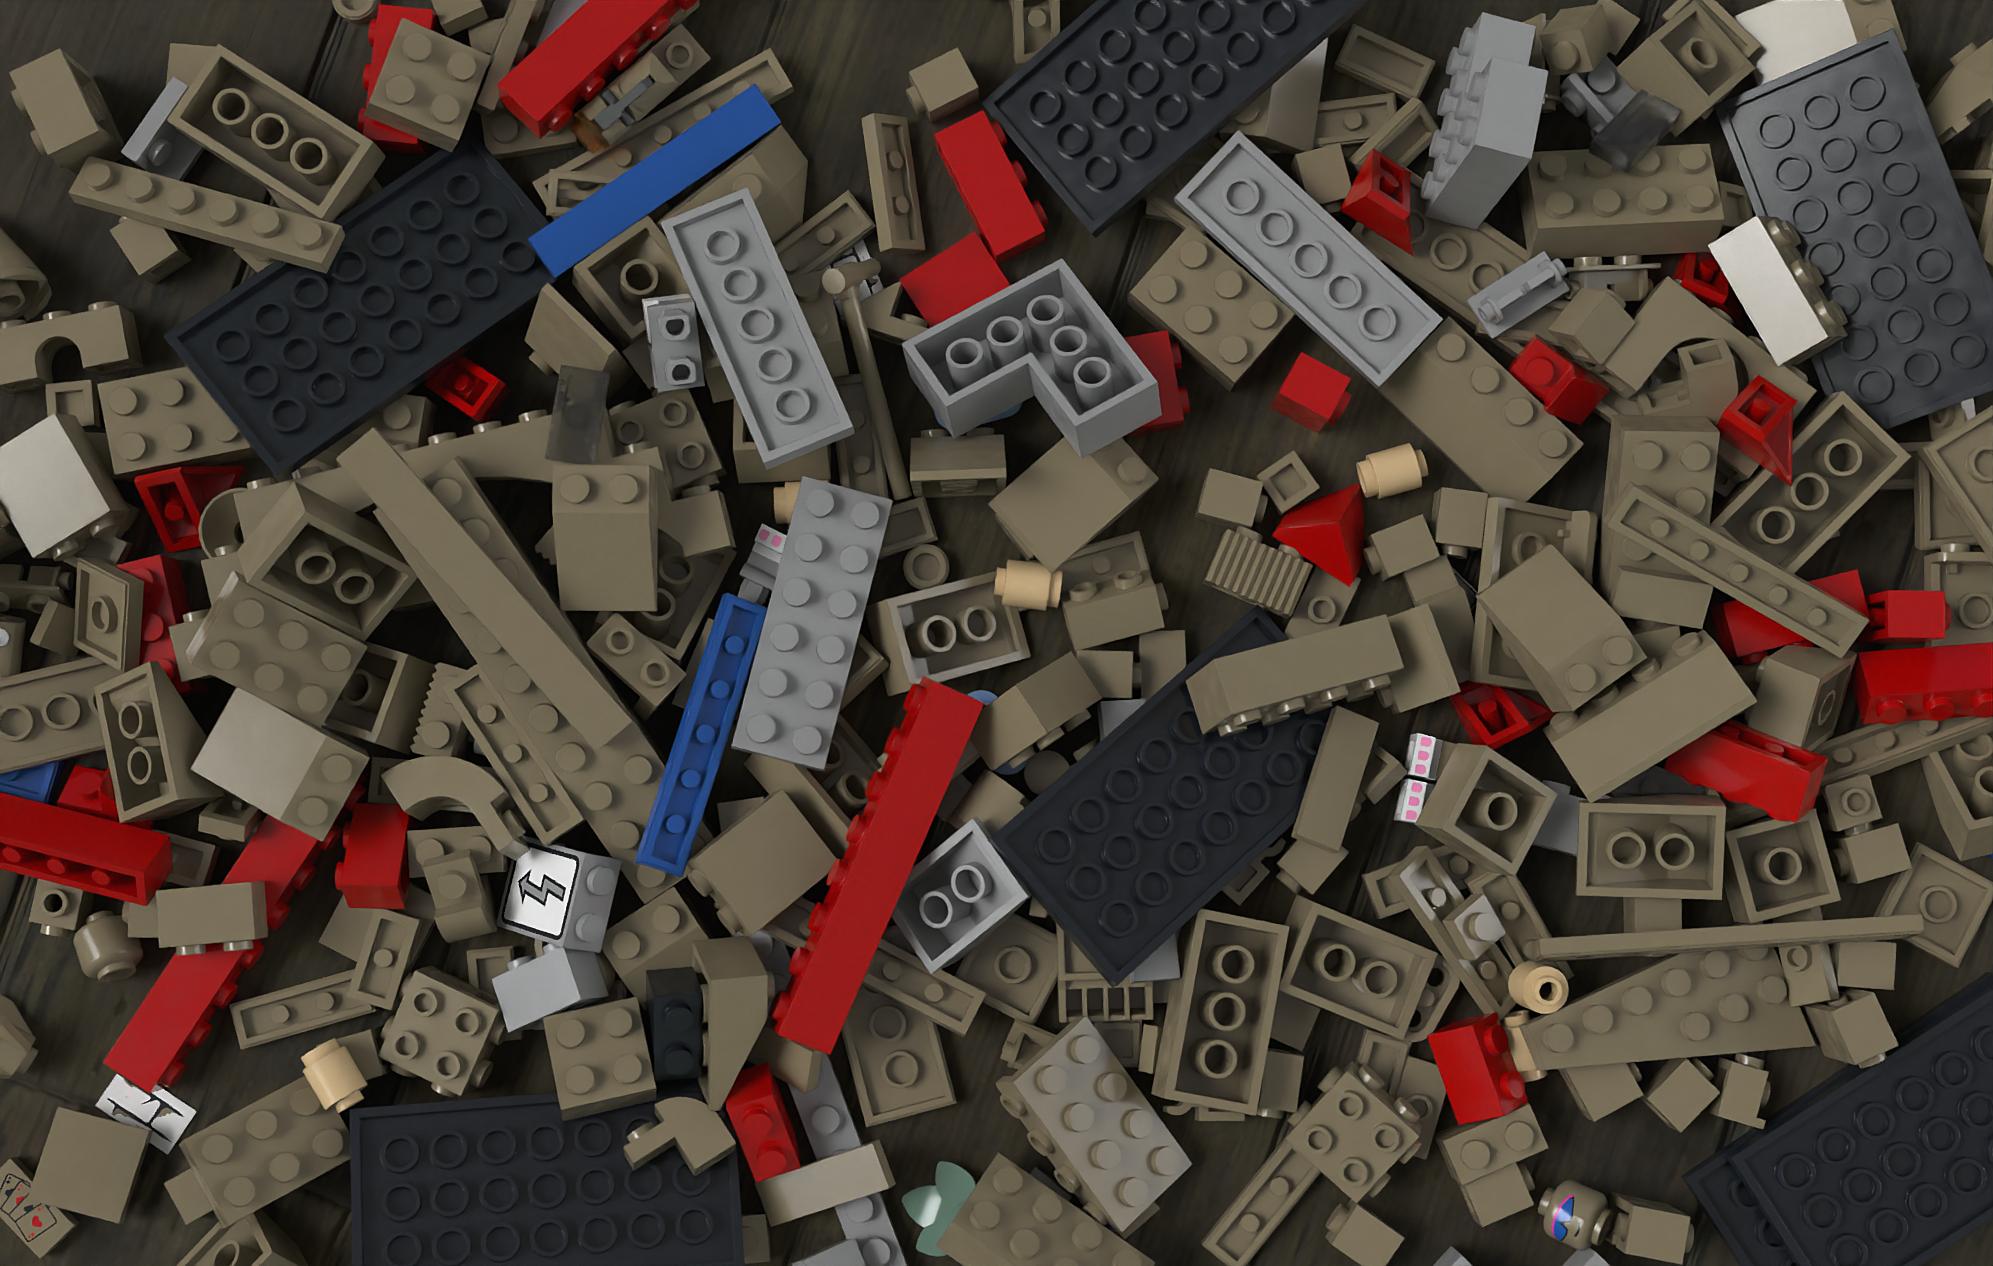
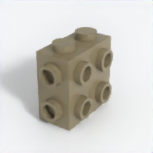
M657 388L652 391L653 398L637 405L634 400H631L609 410L611 415L609 420L618 456L624 455L623 447L647 441L650 442L651 448L658 446L665 450L676 496L682 494L681 491L702 485H709V488L712 489L720 484L718 478L727 474L690 388L658 392Z
M432 965L415 970L414 973L411 972L405 978L399 990L398 997L402 999L396 1015H392L387 1020L381 1031L380 1040L384 1043L378 1056L391 1062L390 1068L396 1073L412 1078L418 1075L432 1082L431 1088L448 1097L455 1098L458 1095H465L477 1087H483L493 1068V1062L489 1061L495 1045L499 1046L508 1034L497 996L476 988Z
M1351 1061L1343 1070L1335 1066L1317 1086L1323 1092L1312 1104L1305 1099L1297 1106L1296 1113H1291L1287 1121L1292 1126L1285 1139L1357 1204L1366 1193L1373 1198L1381 1191L1391 1178L1386 1172L1397 1160L1405 1164L1422 1145V1142L1417 1138L1420 1136L1423 1124L1418 1121L1420 1114L1409 1102L1401 1097L1395 1100L1382 1088L1384 1086L1383 1080L1366 1065L1359 1068Z

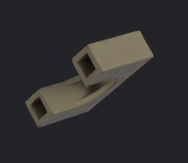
M1669 276L1655 286L1631 317L1636 323L1602 365L1594 364L1590 370L1596 377L1627 399L1640 389L1669 351L1725 338L1735 361L1738 395L1759 374L1798 401L1793 408L1794 421L1817 391L1807 384L1808 378L1802 371L1792 365L1777 366L1763 341L1753 336L1746 337L1733 327L1734 321L1728 314L1718 308L1713 307L1710 309L1698 300L1694 293L1680 286L1681 280H1672ZM1719 437L1716 469L1735 484L1748 479L1759 464Z

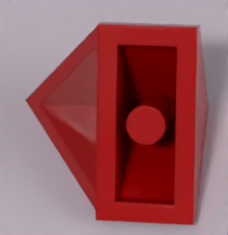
M1373 148L1366 157L1340 210L1414 257L1409 216L1411 172Z
M1711 252L1682 253L1672 280H1681L1680 286L1694 293L1696 298L1710 309L1714 307L1724 311L1733 319V327L1747 333L1740 301Z
M1758 374L1724 410L1716 428L1720 431V438L1792 487L1793 408L1798 401Z
M245 466L177 467L135 477L134 483L168 553L202 546L199 540L198 528L205 507L220 493L237 487Z
M1360 483L1292 507L1286 512L1272 535L1288 547L1295 548L1300 555L1348 587L1355 580L1365 561L1362 551L1365 545L1363 500Z
M1469 680L1458 684L1461 692L1449 696L1472 744L1488 746L1492 750L1534 730L1558 713L1552 712L1547 706L1515 689L1472 683Z

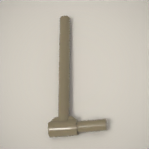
M869 258L858 263L848 262L827 270L823 274L822 284L827 292L834 294L841 302L895 500L912 496L858 297L859 287L863 281L878 275L881 270L880 263L874 258Z

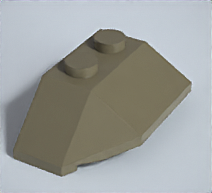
M779 124L653 222L666 237L661 225L662 221L748 187L771 242L775 246L803 224L808 160L783 126Z

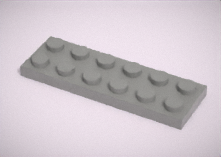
M1239 130L1174 199L1176 204L1376 389L1391 376L1443 320Z
M748 187L662 221L661 225L766 470L855 434L851 420Z
M802 476L731 748L823 772L893 500Z

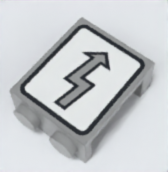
M522 835L531 850L516 861L511 860L496 926L563 948L600 953L622 860L565 847L564 843L557 841L544 846L539 838Z

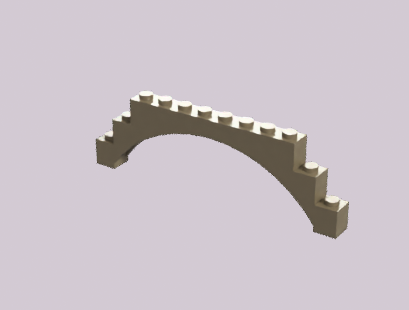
M591 398L565 403L564 412L548 416L544 409L523 413L518 416L520 423L502 427L501 421L482 423L473 427L474 434L460 438L456 437L455 432L438 434L428 438V446L411 449L410 444L393 446L421 479H424L458 456L476 481L519 480L553 484V464L650 465L658 469V528L682 544L685 557L692 559L736 548L723 493L718 490L710 492L709 485H702L681 491L683 499L677 500L665 450L658 446L651 448L650 442L647 441L623 447L624 455L618 456L607 408L599 403L593 404ZM338 461V468L321 472L320 466L302 468L292 473V480L276 483L273 477L254 480L247 483L248 491L233 494L244 542L294 481L362 518L372 514L373 511L378 509V506ZM243 543L216 548V557L201 560L211 606L214 604L233 570L244 575L237 555V551ZM210 609L182 615L184 623L168 627L181 682H198L215 677L191 665L185 653Z

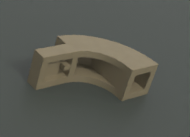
M424 756L402 762L380 775L402 810L420 821L443 808L452 806L468 807L500 853L516 861L531 850L522 837L527 830L518 816L511 810L517 804L503 782L471 762L450 756Z

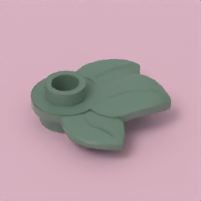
M949 1161L938 1162L935 1173L936 1185L930 1184L917 1187L902 1197V1203L909 1216L916 1223L924 1227L917 1240L916 1249L924 1254L935 1257L947 1255L937 1248L936 1244L976 1186L974 1178L967 1170Z

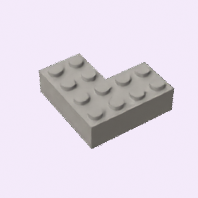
M1482 12L1472 28H1465L1459 48H1452L1446 66V74L1452 75L1450 87L1443 90L1437 110V115L1444 116L1441 130L1437 129L1435 131L1429 149V156L1435 158L1433 171L1426 173L1420 193V198L1426 199L1424 217L1476 230L1532 159L1549 72L1528 66L1536 26Z
M1062 258L901 343L910 377L954 439L1035 396L1082 459L1162 415L1158 382Z

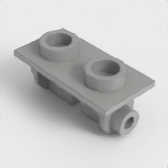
M1545 251L1472 296L1466 302L1490 338L1493 339L1569 291V287L1562 278L1567 271L1564 264L1558 258L1551 261Z

